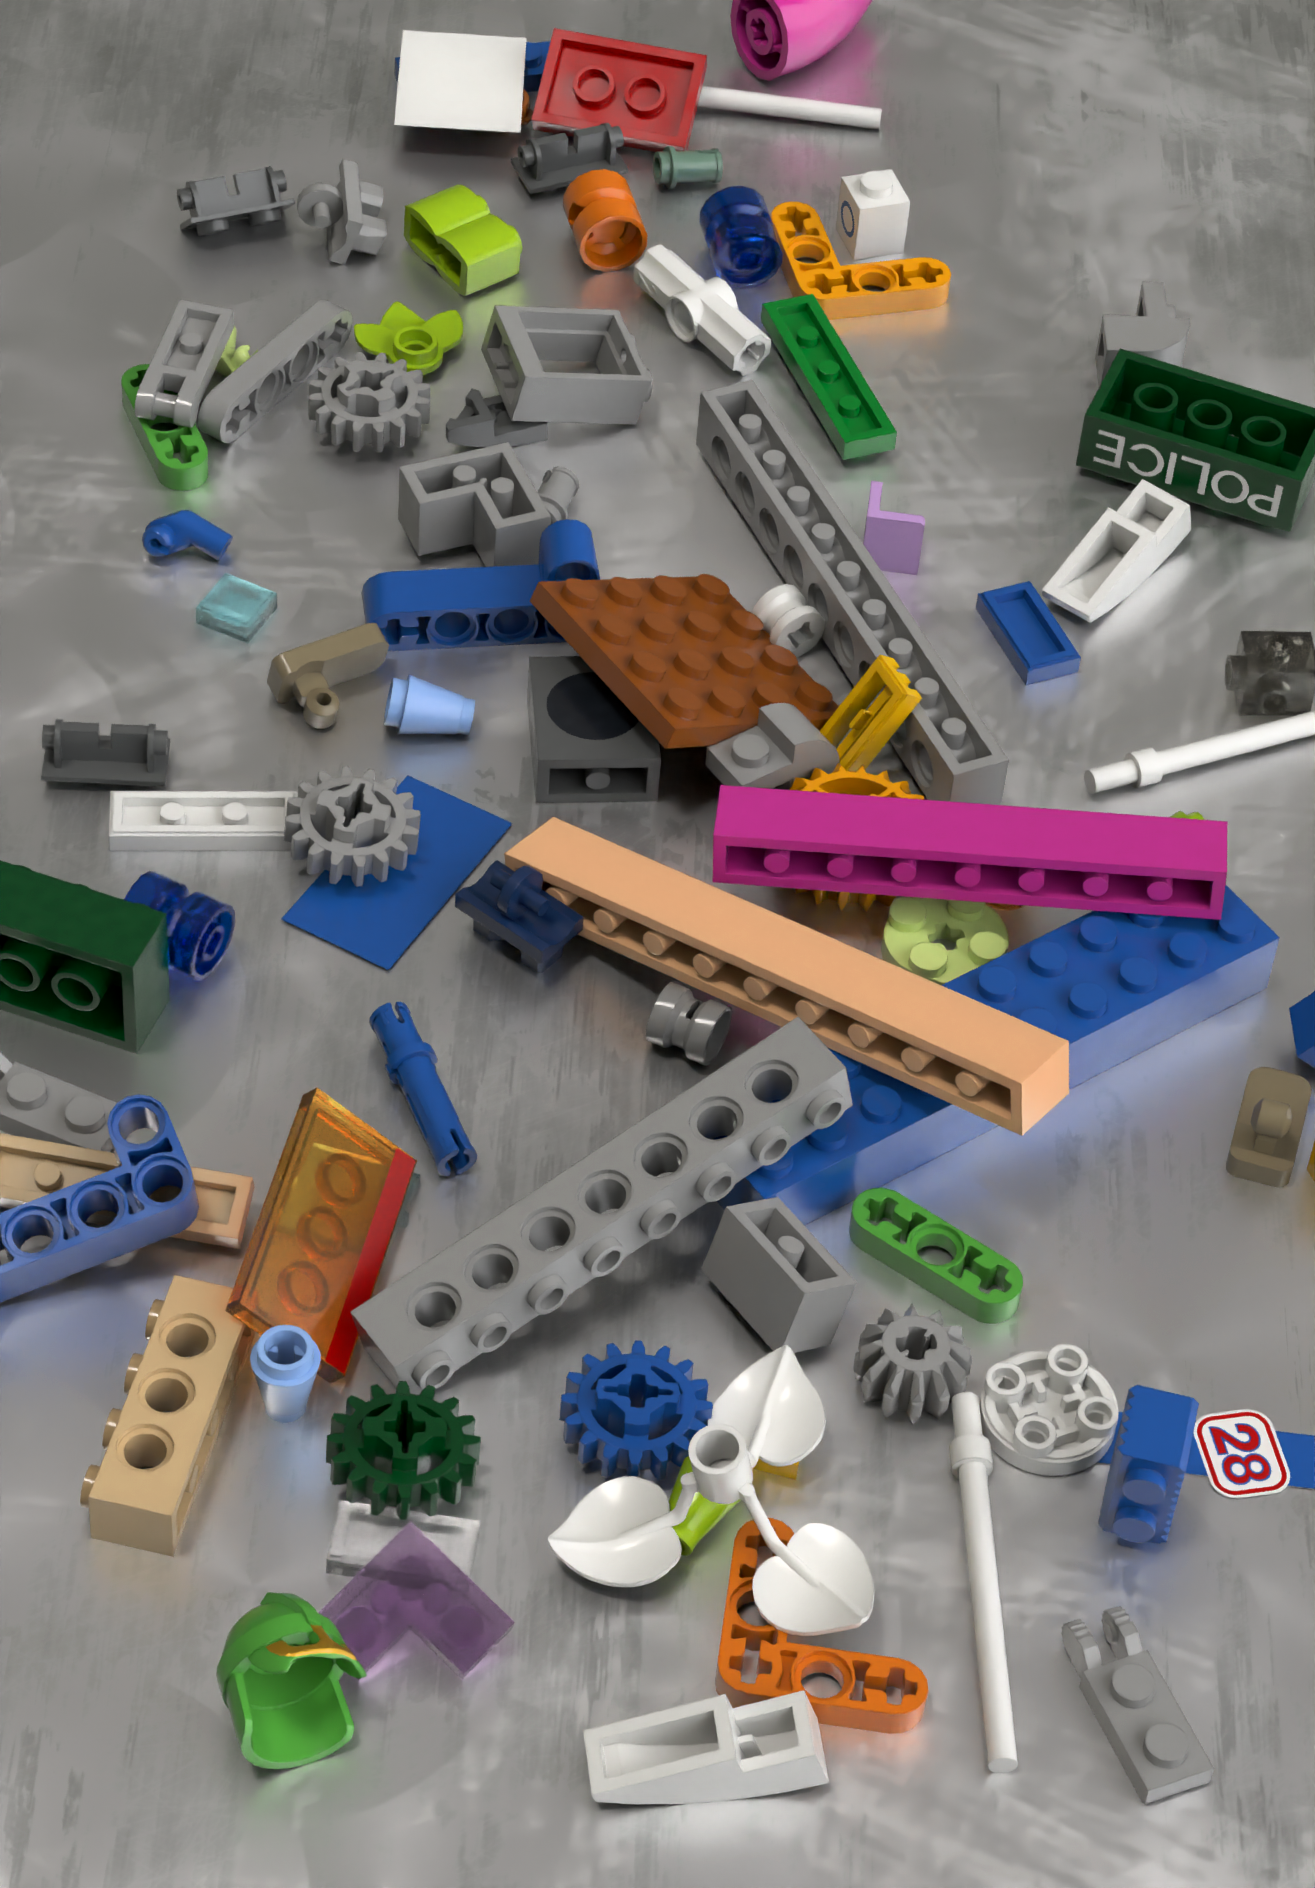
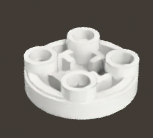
M1058 1344L1050 1351L1036 1350L1014 1355L1003 1362L992 1365L987 1371L979 1403L982 1433L984 1437L989 1439L991 1448L1002 1459L1021 1470L1033 1474L1063 1476L1091 1467L1106 1454L1112 1444L1117 1426L1118 1404L1110 1384L1100 1372L1088 1364V1357L1082 1349L1075 1345Z

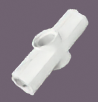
M662 244L646 250L643 258L634 266L633 281L665 309L668 324L672 332L681 341L691 342L698 339L731 370L737 371L742 376L758 370L761 362L770 354L771 339L738 310L736 297L731 287L723 279L713 277L705 281L673 251L667 250Z

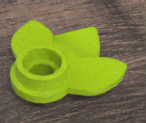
M397 301L383 315L380 324H355L354 336L357 344L366 352L376 356L379 353H386V358L390 364L404 359L407 361V372L421 370L423 375L439 368L443 361V353L461 342L463 338V322L457 310L441 312L425 321Z

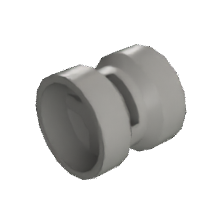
M670 982L662 990L653 1006L646 1027V1039L663 1048H669L674 1045L684 1049L688 1059L707 1066L714 1060L725 1041L732 1020V1008L713 999L702 1002L694 998L691 989L675 982Z

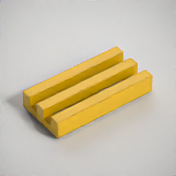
M879 655L820 730L823 736L836 748L847 732L852 729L836 749L839 755V764L846 771H857L862 764L866 769L922 699L917 690L908 688L911 681L906 674L896 671L900 666L894 658ZM885 684H886V687L883 689V691L879 694V696H878V697L875 699V701L871 704V706L868 708V710H866V708L870 705V703L874 700V698L877 696V694L881 691V689H882V688L885 686Z

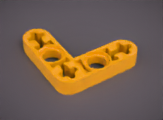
M789 201L780 203L771 212L770 242L793 298L813 294L829 320L933 309L940 307L946 302L949 294L951 272L948 266L940 260L930 257H918L840 266L821 219L813 207L805 203ZM796 232L802 233V235L795 236ZM801 257L812 258L820 262L804 263L796 259ZM877 286L884 288L886 291L873 292L862 287Z

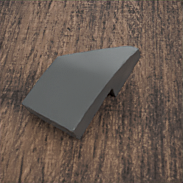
M473 388L465 397L466 406L456 420L450 418L446 423V439L448 443L456 445L489 447L509 442L510 446H519L548 440L547 422L511 421L500 395L483 399L480 391Z

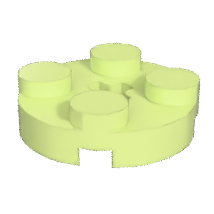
M901 897L892 902L889 908L888 919L883 931L881 953L884 961L939 985H943L1006 954L1009 946V936L1003 920L985 902ZM937 939H946L956 943L954 950H946L942 943L932 942Z

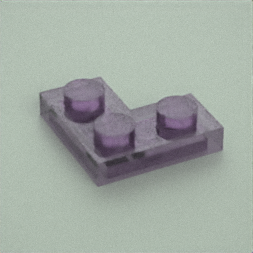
M411 1521L318 1612V1614L329 1618L335 1624L346 1646L362 1665L366 1673L410 1629L461 1679L513 1629L515 1623Z

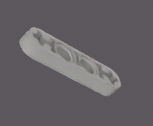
M321 299L209 392L201 404L198 413V428L223 443H231L343 348L352 330V314L328 300Z

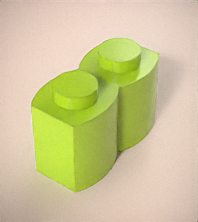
M457 184L405 206L404 237L423 261L436 267L443 280L457 293L467 296L519 274L522 241L518 232L513 226L507 225L499 217L490 214L486 201L466 186Z

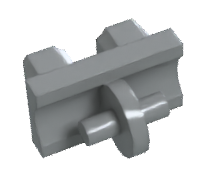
M342 159L339 166L340 182L334 187L330 184L317 182L306 187L298 195L297 211L304 223L320 229H327L329 261L345 265L351 250L377 256L386 237L387 227L386 220L377 218L383 202L382 186L359 180L358 163Z

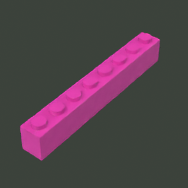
M720 785L713 834L712 882L1221 920L1227 878L1228 821Z

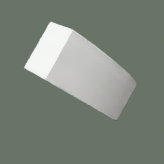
M1142 479L1117 511L1109 507L1044 586L1042 596L1089 623L1096 620L1127 598L1148 579L1191 531L1190 505Z
M804 1690L732 1708L726 1694L583 1730L591 1794L595 1802L638 1805L717 1802L779 1794L829 1783L818 1718Z

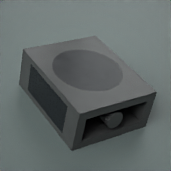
M580 656L529 657L527 707L535 802L657 801L661 766L659 741Z

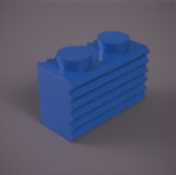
M1136 1385L1128 1390L1098 1524L1103 1531L1115 1533L1120 1538L1130 1542L1142 1543L1149 1541L1157 1544L1167 1542L1180 1489L1186 1473L1199 1403L1194 1398Z

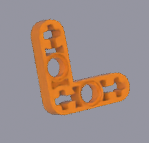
M768 1518L778 1538L787 1546L789 1540L794 1535L793 1530L782 1521ZM754 1520L746 1522L738 1530L734 1540L715 1677L718 1695L726 1694L732 1708L804 1690L818 1718L819 1724L888 1734L904 1733L913 1729L921 1721L925 1710L928 1683L922 1670L912 1662L895 1657L787 1642L788 1633L782 1632L770 1624L754 1626L740 1618L737 1610L746 1603L754 1602L752 1583L756 1572L758 1548L768 1547ZM745 1649L759 1651L755 1683L748 1684L741 1681ZM825 1673L831 1675L839 1682L841 1691L829 1698H818L809 1694L802 1686L801 1681L810 1674ZM856 1680L864 1682L861 1701L852 1700ZM887 1687L901 1689V1704L893 1705L887 1703Z

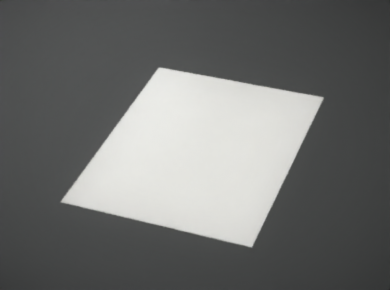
M403 30L394 125L521 133L526 38Z

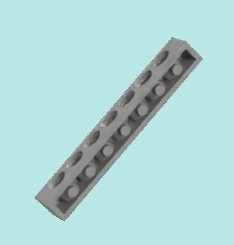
M799 1017L795 1018L352 1310L350 1313L363 1348L395 1388L399 1381H406L410 1388V1394L420 1395L422 1390L428 1385L434 1386L435 1389L441 1387L451 1378L456 1370L480 1354L494 1351L502 1346L513 1332L538 1315L553 1312L564 1303L568 1295L595 1277H602L613 1272L625 1257L652 1239L665 1237L676 1228L682 1219L706 1203L715 1202L725 1197L737 1182L761 1166L771 1165L779 1161L791 1146L815 1130L824 1129L834 1124L843 1115L845 1110L853 1106L846 1067ZM773 1100H781L775 1103H768ZM719 1136H727L723 1139L713 1140L714 1138ZM673 1172L670 1175L658 1177L662 1173ZM609 1209H618L612 1213L601 1214ZM553 1246H562L554 1251H545ZM506 1283L502 1287L496 1289H488L495 1284ZM449 1320L448 1323L440 1327H431L440 1321Z

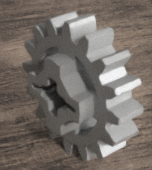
M356 352L355 360L349 363L339 356L335 358L334 370L321 366L318 369V380H310L309 420L316 421V432L318 434L331 432V444L336 446L348 440L352 441L353 451L359 452L364 444H372L378 453L383 452L384 443L390 441L395 446L401 448L405 446V434L418 438L421 435V424H429L430 384L422 383L423 373L421 370L407 372V361L404 359H400L394 364L386 363V353H379L374 361L367 360L362 352Z
M343 766L341 777L335 779L322 770L318 772L317 786L302 781L298 784V797L288 798L284 841L291 842V857L293 860L307 858V873L310 875L318 873L322 869L330 871L329 883L336 885L342 875H350L356 887L362 886L364 875L371 873L380 882L387 881L388 866L403 871L407 867L408 854L416 855L421 814L419 810L413 809L414 796L411 792L396 795L398 780L393 777L385 780L382 784L376 782L374 769L369 768L361 778L353 777L350 767Z

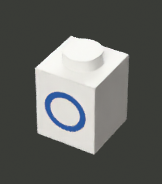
M892 169L868 171L863 174L841 177L836 230L854 261L904 253L910 200Z

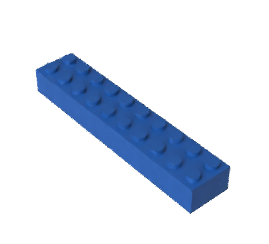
M1225 885L1221 920L1093 910L942 986L1068 1040L1070 1090L1266 989L1280 937ZM829 1049L846 1067L853 1106L845 1110L843 1115L831 1126L817 1129L791 1146L779 1161L771 1165H763L737 1182L725 1197L716 1202L725 1211L727 1206L779 1197L805 1226L854 1201L860 1193L868 1189L879 1188L999 1125ZM773 1100L768 1103H775L781 1100ZM719 1136L714 1138L713 1140L723 1139L727 1136Z

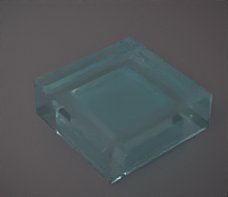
M225 573L196 607V623L248 644L277 609V593Z

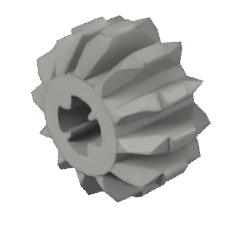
M913 1304L905 1311L904 1317H900L885 1308L882 1316L878 1318L877 1324H866L865 1330L860 1335L859 1352L855 1353L853 1371L856 1373L855 1379L862 1382L861 1391L863 1392L864 1402L882 1401L881 1408L885 1418L897 1410L905 1411L913 1425L921 1416L923 1410L941 1419L943 1413L947 1411L952 1397L966 1391L968 1381L966 1376L970 1374L971 1348L963 1345L962 1327H943L944 1321L940 1310L927 1318L919 1316Z

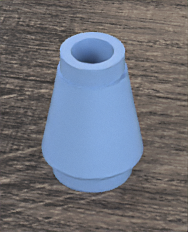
M408 675L407 680L392 678L386 702L384 725L396 727L397 734L459 733L469 735L474 716L475 700L464 698L460 694L412 675Z
M278 1325L268 1329L254 1344L250 1354L251 1367L265 1405V1411L271 1419L281 1423L296 1421L305 1413L321 1361V1354L317 1344L305 1330L297 1326Z

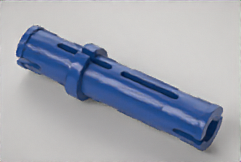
M396 1002L395 1009L399 1018H396L391 1003H386L372 1013L369 1018V1024L387 1057L388 1064H385V1070L392 1083L399 1085L404 1093L411 1112L432 1154L439 1174L450 1176L451 1169L448 1165V1160L451 1162L455 1175L462 1174L475 1164L477 1153L471 1145L437 1074L435 1063H438V1058L431 1045L422 1041L407 1005L402 1002Z

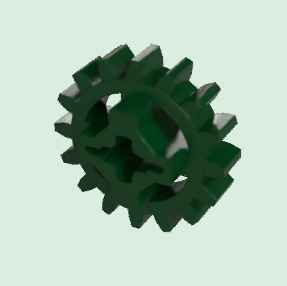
M399 1381L396 1393L388 1395L378 1384L370 1386V1401L365 1402L351 1395L347 1398L346 1414L334 1413L331 1418V1432L327 1435L326 1463L331 1464L330 1481L333 1485L347 1484L346 1500L350 1504L358 1502L364 1497L370 1499L371 1515L378 1516L384 1511L386 1506L396 1507L399 1519L407 1520L410 1514V1507L420 1506L429 1517L434 1516L437 1512V1500L439 1498L456 1505L460 1502L461 1486L473 1487L475 1483L476 1465H479L481 1437L474 1435L475 1418L473 1415L458 1417L459 1400L455 1397L449 1398L442 1403L435 1401V1387L431 1385L425 1387L420 1395L410 1394V1388L406 1381Z

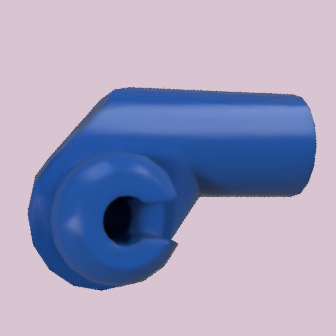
M181 510L150 522L143 533L142 544L145 551L155 557H163L194 546L219 561L231 544L233 536L190 510Z

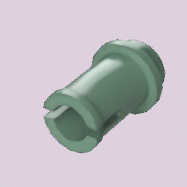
M666 146L663 151L655 152L653 175L657 184H665L667 189L675 188L677 183H719L722 179L723 160L718 148L676 151L673 146Z

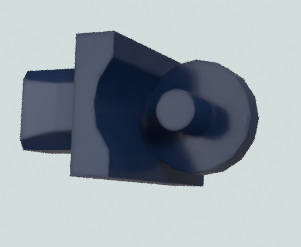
M496 860L475 884L462 888L455 894V907L474 919L473 931L488 941L506 940L520 950L521 963L536 973H543L561 958L564 945L583 930L584 917L542 890L543 876L530 865L522 866L513 871Z

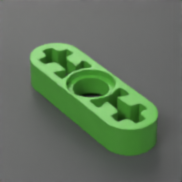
M150 364L131 367L123 374L121 379L122 405L159 482L165 487L177 491H188L200 487L208 478V449L196 424L192 428L177 425L178 428L171 431H158L152 429L151 426L158 423L174 424L173 418L157 415L155 420L136 417L135 400L137 391ZM164 390L163 392L166 394L178 396V393H175L173 391ZM180 452L183 463L178 458H173V454Z
M872 1188L860 1193L856 1197L852 1206L849 1235L859 1249L976 1321L997 1324L1007 1321L1016 1313L1023 1287V1276L1013 1262L894 1190ZM883 1218H887L892 1221V1223L888 1221H882L877 1226L869 1222L870 1220L877 1223L881 1221ZM900 1239L905 1241L906 1244L900 1243ZM926 1246H939L950 1252L953 1260L947 1264L933 1265L921 1259L917 1251ZM965 1266L970 1267V1268H971V1271H968L967 1269H964V1267H965ZM993 1285H996L1002 1289V1291L999 1289H993L989 1292V1294L979 1290L980 1288L988 1290Z

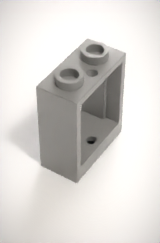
M494 306L481 351L511 421L637 424L644 402H647L651 397L653 387L652 375L650 370L645 368L637 351L635 338L632 333H629L619 310ZM539 360L596 362L600 374L544 372Z

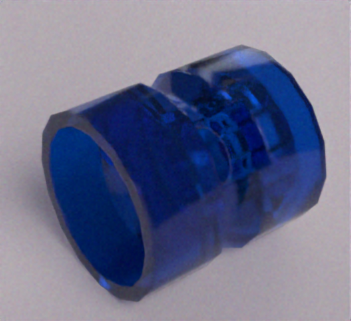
M733 186L717 191L708 198L700 210L699 222L717 277L723 279L729 286L738 289L753 288L766 283L780 268L783 252L764 197L755 189L745 186Z
M148 871L141 875L132 885L124 900L132 903H141L154 910L167 913L169 969L192 980L203 981L218 967L227 952L236 923L235 910L231 905L203 892H194L189 895V890L185 884L156 871Z

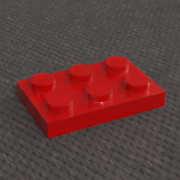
M554 28L531 119L532 130L553 134L565 133L566 136L574 137L575 130L609 123L611 127L619 126L621 128L624 147L660 152L666 146H673L676 151H687L706 73L707 55Z

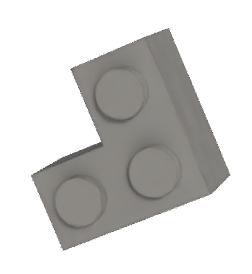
M509 442L399 467L398 519L418 556L473 544L486 567L538 564L540 538L542 532L551 525V515Z

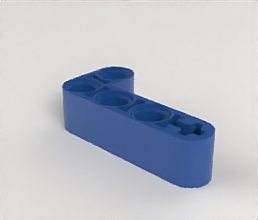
M566 519L556 521L542 532L539 543L538 564L391 571L376 574L366 581L361 592L365 624L376 623L389 644L388 651L567 642L533 606L530 599L538 582L566 581L570 578L600 580L592 532L585 523L578 520Z
M138 1094L122 1099L110 1111L107 1125L118 1168L0 1213V1251L5 1249L9 1260L8 1263L3 1265L0 1262V1303L158 1242L190 1227L196 1219L199 1209L193 1175L169 1115L161 1102L151 1096ZM148 1128L157 1132L153 1139L146 1143L134 1144L126 1141L127 1137L137 1129ZM163 1186H175L182 1190L176 1198L167 1202H156L149 1198L155 1190ZM107 1210L117 1214L115 1219L104 1227L95 1228L85 1224L87 1219L98 1211ZM42 1235L52 1239L48 1247L40 1252L28 1253L20 1250L24 1242L31 1237Z

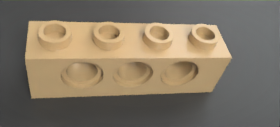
M174 1275L165 1300H154L146 1323L145 1338L149 1340L143 1355L138 1353L132 1355L127 1368L124 1393L128 1396L122 1410L113 1408L106 1421L102 1441L103 1450H106L102 1463L100 1466L91 1464L83 1481L80 1505L81 1507L89 1508L91 1538L174 1557L255 1336V1292ZM142 1467H153L150 1469H139Z

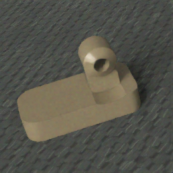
M367 623L277 655L271 662L267 684L278 703H287L291 698L296 697L299 705L304 707L303 716L310 726L318 729L328 728L335 722L340 704L338 696L329 687L369 674L378 669L385 661L389 644L376 623Z
M1259 1067L1250 1072L1226 1161V1170L1234 1177L1278 1188L1284 1187L1289 1183L1312 1092L1311 1085L1305 1078L1270 1067Z

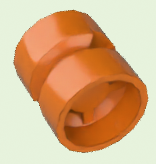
M601 169L584 173L569 184L563 195V208L584 263L594 270L610 272L619 271L638 260L647 247L648 235L626 179L617 172Z

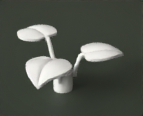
M788 1345L770 1352L750 1365L718 1397L713 1405L712 1417L708 1419V1426L700 1429L690 1441L688 1453L693 1472L682 1475V1491L672 1511H670L668 1497L660 1486L637 1476H623L611 1479L591 1490L580 1500L566 1521L548 1537L550 1547L556 1556L579 1575L591 1581L613 1587L631 1588L643 1586L666 1575L678 1563L682 1548L679 1537L672 1527L685 1520L696 1492H700L707 1500L719 1504H730L740 1499L745 1503L768 1548L776 1555L767 1559L758 1567L752 1583L755 1605L761 1616L770 1625L791 1635L817 1636L861 1626L863 1622L869 1619L874 1605V1584L869 1565L861 1549L848 1535L829 1525L811 1523L798 1529L786 1546L774 1531L752 1485V1468L756 1466L758 1459L777 1467L792 1465L814 1451L825 1432V1410L820 1395L802 1370L794 1352Z

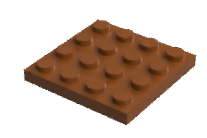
M701 574L696 577H668L659 575L655 578L626 579L623 577H613L603 580L570 578L566 581L538 582L530 599L533 606L665 749L712 746L757 726L759 708L774 703L794 705L819 731L839 707L833 701L831 692L823 685L815 682L798 664L797 657L791 651L770 642V635L763 630L764 625L760 618L747 611L729 593L728 585L715 576Z

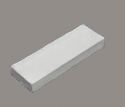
M110 791L109 849L110 851H291V842L284 841L285 816L288 798L297 797V791Z

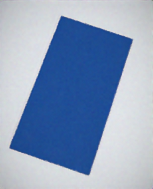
M407 775L397 787L396 795L411 792L414 796L413 809L419 810L421 814L416 855L408 854L407 867L401 871L388 866L387 881L380 882L372 873L364 875L363 885L358 887L355 886L350 875H342L336 885L329 883L330 871L324 870L281 920L389 970L512 823Z

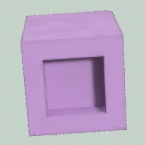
M871 481L863 544L881 571L917 575L925 518L921 515L881 511L880 502L883 482Z

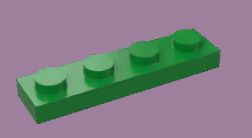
M809 294L763 303L761 312L763 326L841 458L846 460L895 450L897 431L815 296Z

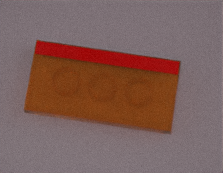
M319 1088L304 1094L225 1311L260 1335L278 1325H293L305 1330L320 1350L321 1361L317 1375L330 1384L345 1377L359 1337L350 1312L372 1298L417 1160Z

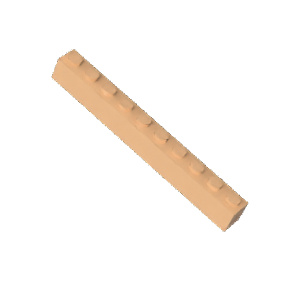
M556 817L549 819L504 853L505 865L516 871L522 866L530 865L543 876L542 890L584 917L583 930L578 935L778 1026L783 1027L799 1017L827 1048L1021 1136L1069 1094L1068 1040Z

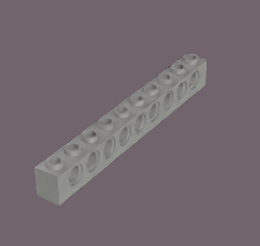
M749 380L701 392L696 445L786 583L794 585L805 597L806 605L814 607L825 619V629L822 638L853 686L855 687L877 657L884 655L896 660L900 666L896 671L906 674L911 681L908 688L917 690L922 697L921 701L889 741L926 798L936 801L1001 805L1009 759L754 381ZM885 684V686L881 689V691L877 694V696L874 698V700L870 703V705L868 706V708H869V707L871 706V704L875 701V699L879 696V694L883 691V689L886 687V684Z

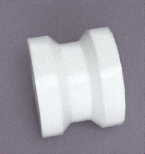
M783 584L770 589L759 598L752 610V613L763 622V630L770 635V642L788 649L797 658L807 653L817 644L825 629V619L814 607L806 605L805 597L794 585Z

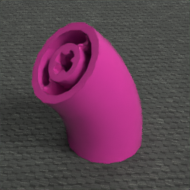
M733 0L730 18L732 36L737 52L747 69L757 78L770 81L790 74L817 61L836 48L854 30L872 0Z

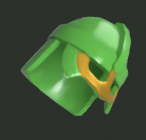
M267 1592L260 1603L261 1605L244 1614L231 1628L217 1666L216 1677L223 1701L230 1711L236 1738L243 1756L247 1761L261 1768L288 1769L320 1760L334 1753L351 1740L354 1733V1723L339 1679L344 1672L358 1679L365 1678L367 1674L346 1646L339 1630L329 1618L318 1614L309 1602L297 1595Z

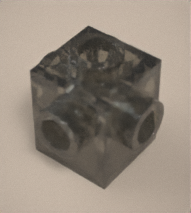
M1240 632L1236 654L1228 655L1225 662V686L1227 691H1235L1239 715L1295 716L1311 711L1315 695V648L1311 632Z

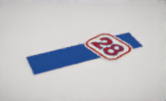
M1252 1409L1206 1414L1195 1422L1185 1474L1207 1476L1210 1484L1219 1494L1234 1499L1275 1494L1281 1492L1287 1486L1315 1490V1436L1275 1431L1272 1422L1267 1416ZM1118 1412L1117 1426L1111 1446L1106 1454L1096 1463L1110 1465L1123 1412Z

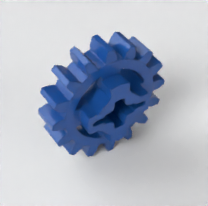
M635 1340L630 1354H622L614 1343L607 1344L605 1360L602 1362L596 1357L586 1354L582 1357L581 1373H568L565 1394L561 1395L559 1420L564 1421L563 1439L565 1444L579 1443L578 1461L581 1464L591 1462L595 1458L602 1460L601 1476L605 1478L610 1477L618 1467L627 1469V1476L640 1477L641 1470L650 1469L659 1481L665 1480L667 1463L672 1462L681 1468L684 1458L689 1456L688 1448L692 1437L700 1429L708 1426V1419L712 1417L713 1403L707 1401L708 1382L706 1379L692 1380L694 1363L687 1359L674 1366L669 1363V1347L663 1346L657 1351L655 1356L645 1354L643 1342Z

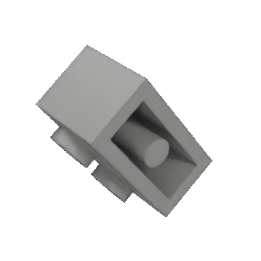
M779 1197L727 1206L701 1268L724 1297L737 1309L773 1351L784 1345H788L794 1353L830 1345L857 1284Z

